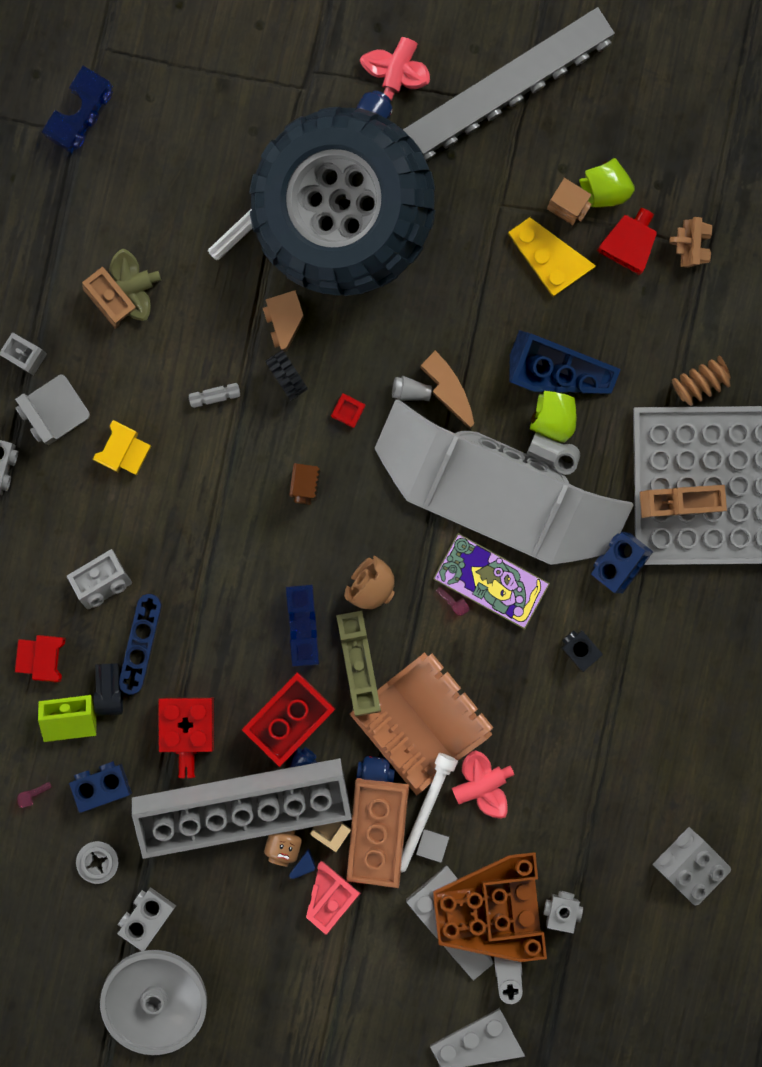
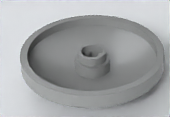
M161 950L137 952L120 961L108 974L100 998L101 1016L113 1038L124 1047L146 1055L167 1054L189 1043L199 1032L207 1009L205 985L196 969L182 957Z

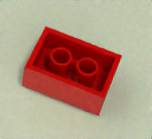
M297 672L252 718L242 731L280 767L336 708Z

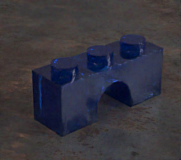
M85 66L81 67L69 87L73 94L82 99L80 110L70 116L55 110L42 130L43 135L47 139L70 153L75 148H80L85 140L84 132L88 126L92 127L99 117L97 111L102 104L106 105L113 94L110 81Z
M313 585L286 587L292 666L320 664Z

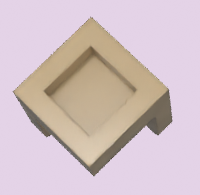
M342 821L314 826L310 835L337 852L350 833L351 828Z

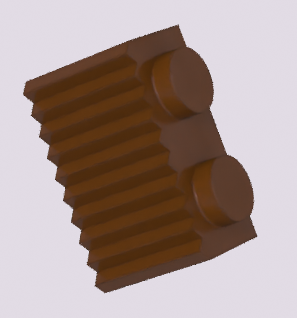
M294 463L289 495L295 498V503L311 505V500L315 501L317 499L318 479L321 473L318 466Z

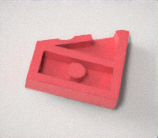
M320 861L306 918L328 935L361 893L326 863Z

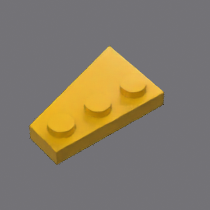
M530 217L508 232V235L552 297L596 267V265Z

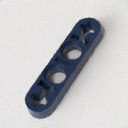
M153 594L143 595L137 603L119 679L121 690L127 694L138 693L144 685L162 609L161 600ZM149 598H152L153 604L157 605L156 610L152 609L149 617H154L153 623L149 620H139L140 614L142 616L146 614V608L142 607L143 602H148ZM140 624H147L151 629V634L146 639H141L137 636L136 629ZM135 649H140L145 654L144 662L139 665L134 664L130 659V654ZM127 666L135 669L142 668V674L139 672L135 674V681H138L139 684L138 686H133L132 690H129L128 684L124 683L125 679H129L132 671H127Z

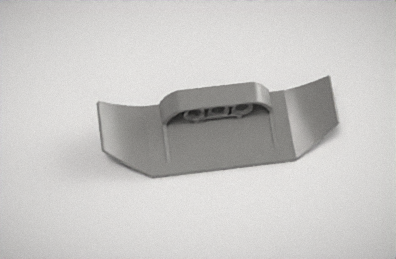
M399 399L395 400L375 446V450L406 501L550 565L593 558L602 554L605 555L610 548L609 543L616 534L621 533L633 507L632 502L600 496L569 484L565 475L559 473L554 466L483 434L473 431L453 433L439 427L412 410Z

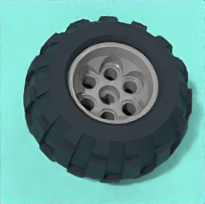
M329 107L295 119L285 126V130L274 141L271 140L261 154L262 159L256 174L252 176L249 192L252 194L250 218L253 231L256 232L262 245V251L268 260L285 274L288 279L304 288L323 294L358 295L391 283L418 258L434 222L436 211L434 210L435 185L432 172L429 170L423 152L415 141L399 126L369 110ZM330 171H336L337 181L329 185L326 181V176ZM357 173H362L364 177L363 183L358 187H354L352 183L353 176ZM315 193H320L322 195V203L314 207L311 203V198ZM343 196L350 200V206L343 210V206L339 205V201ZM372 197L375 201L374 208L370 211H365L363 202L366 198ZM326 217H331L333 227L325 231L322 228V222ZM352 219H357L359 222V229L355 233H350L348 230V224Z

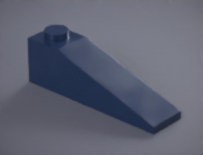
M519 330L510 353L509 382L534 392L611 394L621 369L534 334Z

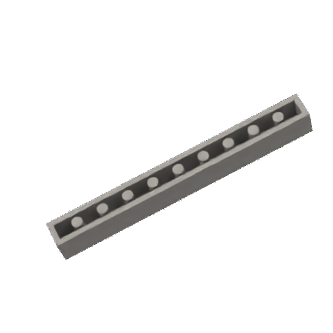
M597 7L403 130L415 141L423 152L425 160L428 161L436 155L435 150L442 146L445 149L452 146L458 141L456 137L464 132L467 135L471 134L480 127L478 123L487 118L488 121L495 119L502 113L500 109L508 104L510 107L517 105L524 99L522 95L530 90L532 93H536L546 85L545 81L553 77L555 80L568 72L566 69L573 63L576 66L582 64L590 58L588 54L595 49L598 52L606 49L612 44L610 40L615 33Z

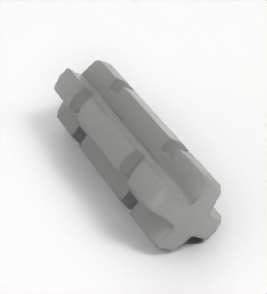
M233 383L228 384L225 388L220 386L203 390V393L189 394L190 404L195 408L202 406L203 403L208 405L225 401L229 397L230 399L240 397L239 385Z

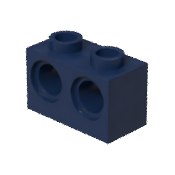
M627 532L618 533L611 539L609 550L595 561V569L591 573V575L614 593H624L653 553L650 548ZM627 544L632 547V554L628 558L624 555V548ZM612 565L617 570L616 576L613 579L608 573Z
M113 761L99 766L100 772L90 775L89 770L74 775L75 780L70 782L69 785L79 813L132 794L122 764L115 766ZM114 774L118 777L119 785L117 788L107 786V775ZM83 783H89L93 786L94 794L92 797H85L81 793Z

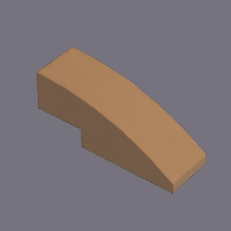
M435 350L420 368L438 384L432 391V394L466 427L471 429L474 425V420L465 391L450 366Z
M725 485L640 491L642 518L727 511Z

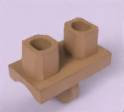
M700 217L683 220V228H678L677 237H670L669 239L670 244L677 245L676 254L681 255V267L688 268L710 262V249L701 248V239L707 240L711 238L712 225L702 222Z

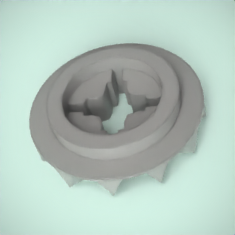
M101 841L86 844L79 851L76 859V867L80 876L94 884L110 880L115 875L119 864L117 852L110 844ZM93 853L98 858L107 856V859L102 863L103 873L97 866L87 867L94 861Z

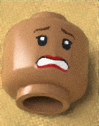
M296 830L268 836L264 853L269 857V862L288 867L289 863L296 862L302 842L299 836L294 835Z

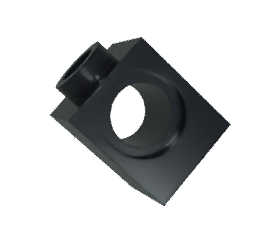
M573 630L562 640L565 644L561 649L581 672H584L603 655L583 631L576 633ZM579 641L584 642L587 646V652L582 657L576 656L573 652V646Z

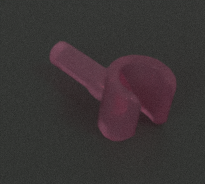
M441 587L436 590L448 602L456 615L462 616L470 610L463 598L455 602Z
M50 782L30 791L21 792L17 797L19 807L33 805L32 796L52 788Z

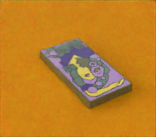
M459 533L456 535L433 580L523 629L527 627L550 584Z

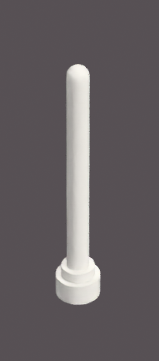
M438 753L435 760L437 772L403 849L401 873L405 872L446 775H450V772L455 770L458 760L449 755Z

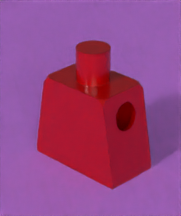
M640 208L634 219L624 215L602 242L597 252L641 275L645 269L657 234L655 230L648 227L654 214L645 208Z

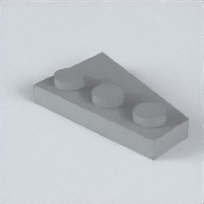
M500 1008L430 1045L441 1067H466L525 1057Z

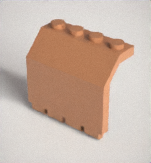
M425 652L377 690L381 712L355 717L354 710L350 713L356 723L403 780L409 784V787L416 795L432 783L437 772L435 760L438 753H443L456 760H460L492 735L490 730L493 728L482 713L478 716L474 713L478 708L465 692L459 695L457 691L461 687L448 672L444 675L440 672L444 667L433 653L427 656Z

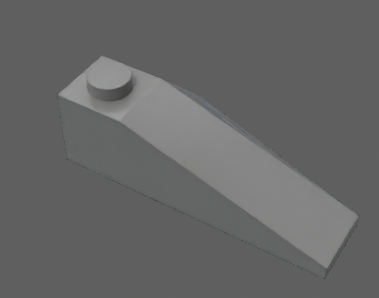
M447 865L406 898L407 904L437 939L433 891L458 879ZM444 946L473 981L494 964L489 955Z

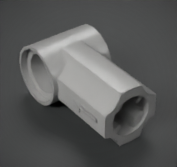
M535 433L526 455L554 466L559 473L564 475L573 473L580 459V451L576 446L561 444L538 433ZM564 455L570 456L573 462L566 463L561 457Z

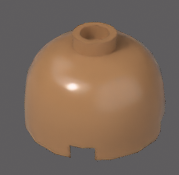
M373 556L374 560L369 557L359 565L351 577L355 582L351 588L347 586L344 596L346 600L362 609H375L383 603H389L394 596V575L390 567L376 556Z

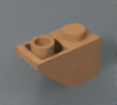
M296 290L266 299L267 307L263 308L267 323L273 322L275 331L271 332L275 348L280 346L284 352L290 347L304 320Z

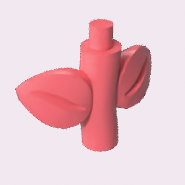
M401 37L393 54L377 49L364 54L360 58L362 66L368 73L377 78L385 77L382 87L385 88L384 94L389 97L390 101H392L394 93H399L401 85L409 89H419L430 82V74L427 67L422 62L410 61L418 43L409 38Z
M476 750L470 752L462 764V773L466 780L470 782L451 788L458 804L477 799L478 807L484 814L494 818H505L508 811L507 799L504 792L498 787L507 783L505 779L515 775L511 766L500 769L498 766L492 770L490 761L483 753Z

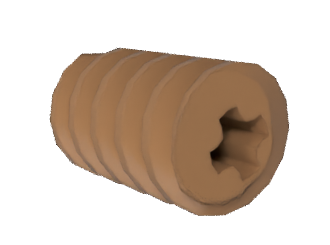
M720 355L717 357V363L712 359L708 361V368L704 364L699 365V373L695 369L689 370V377L684 373L680 375V382L676 378L672 379L674 389L683 402L686 401L692 406V397L694 396L699 401H702V392H705L709 397L712 396V387L721 392L720 383L722 382L728 388L730 387V373Z

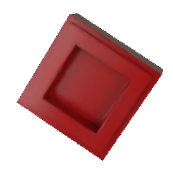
M342 393L331 417L355 428L366 405Z

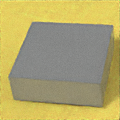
M424 829L416 855L442 862L449 836Z

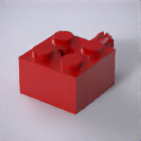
M214 697L160 698L159 752H176V754H179L178 778L186 777V767L187 778H195L194 754H197V752H212L214 750ZM185 717L188 718V722L193 723V727L189 728L188 732L185 731L184 727H180V722H183Z

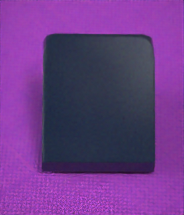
M309 849L289 874L290 879H295L315 871L316 865Z

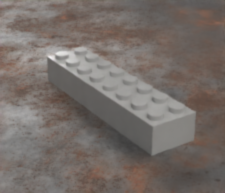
M340 758L132 797V818L143 859L352 819Z

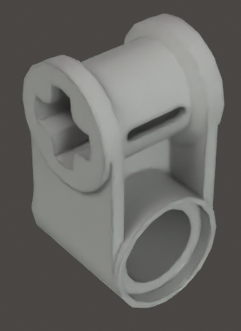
M494 957L499 996L503 1002L515 1004L521 999L523 992L521 979L522 963ZM509 984H512L514 989H518L517 992L513 993V997H508L507 993H503V990H506Z

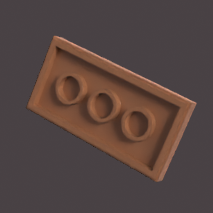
M356 779L347 882L399 888L409 784Z

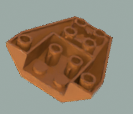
M536 853L508 855L434 890L433 899L438 944L518 962L547 959L544 932L540 930L535 879H538Z

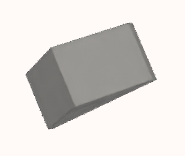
M13 332L0 351V356L33 376L47 355L41 348Z

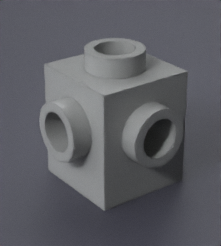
M559 891L558 895H551V900L546 899L543 915L547 916V928L574 933L575 923L581 921L583 907L579 906V900L574 898L575 894ZM562 908H567L564 914L559 913Z

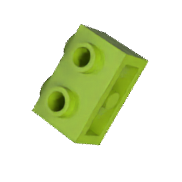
M86 695L39 701L38 722L43 741L96 736V715L92 696Z

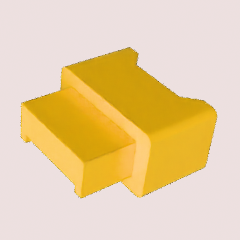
M113 420L110 424L112 434L104 450L96 453L93 460L118 473L123 468L138 475L152 446L137 439L138 432Z

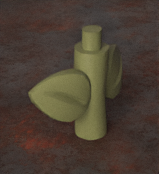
M121 249L114 255L110 263L111 275L136 306V309L128 316L136 320H147L151 304L150 298L144 290L152 288V283L162 281L159 271L148 273V270L139 273L140 268L136 258L128 250Z

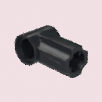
M119 663L95 664V715H122L123 697L119 686Z

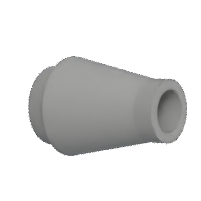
M405 376L401 378L395 377L392 387V398H397L400 401H429L432 386Z

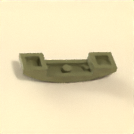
M362 611L336 615L355 717L381 712Z

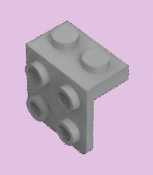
M58 375L28 396L22 394L15 399L19 404L16 410L24 421L29 419L33 426L30 431L38 442L43 441L47 445L70 432L90 417L89 411L64 375Z
M690 827L652 864L693 905H699L731 871V867Z

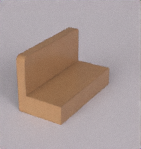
M101 267L82 282L85 293L115 329L120 326L121 320L136 309V306L104 267Z

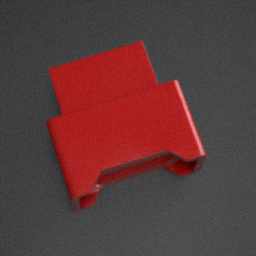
M37 635L36 641L18 639L15 672L33 674L32 680L61 682L62 675L57 670L59 649L65 645L66 638Z

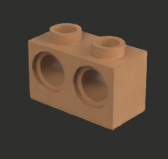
M564 178L551 198L547 210L574 225L576 220L582 222L592 204L588 200L591 194Z

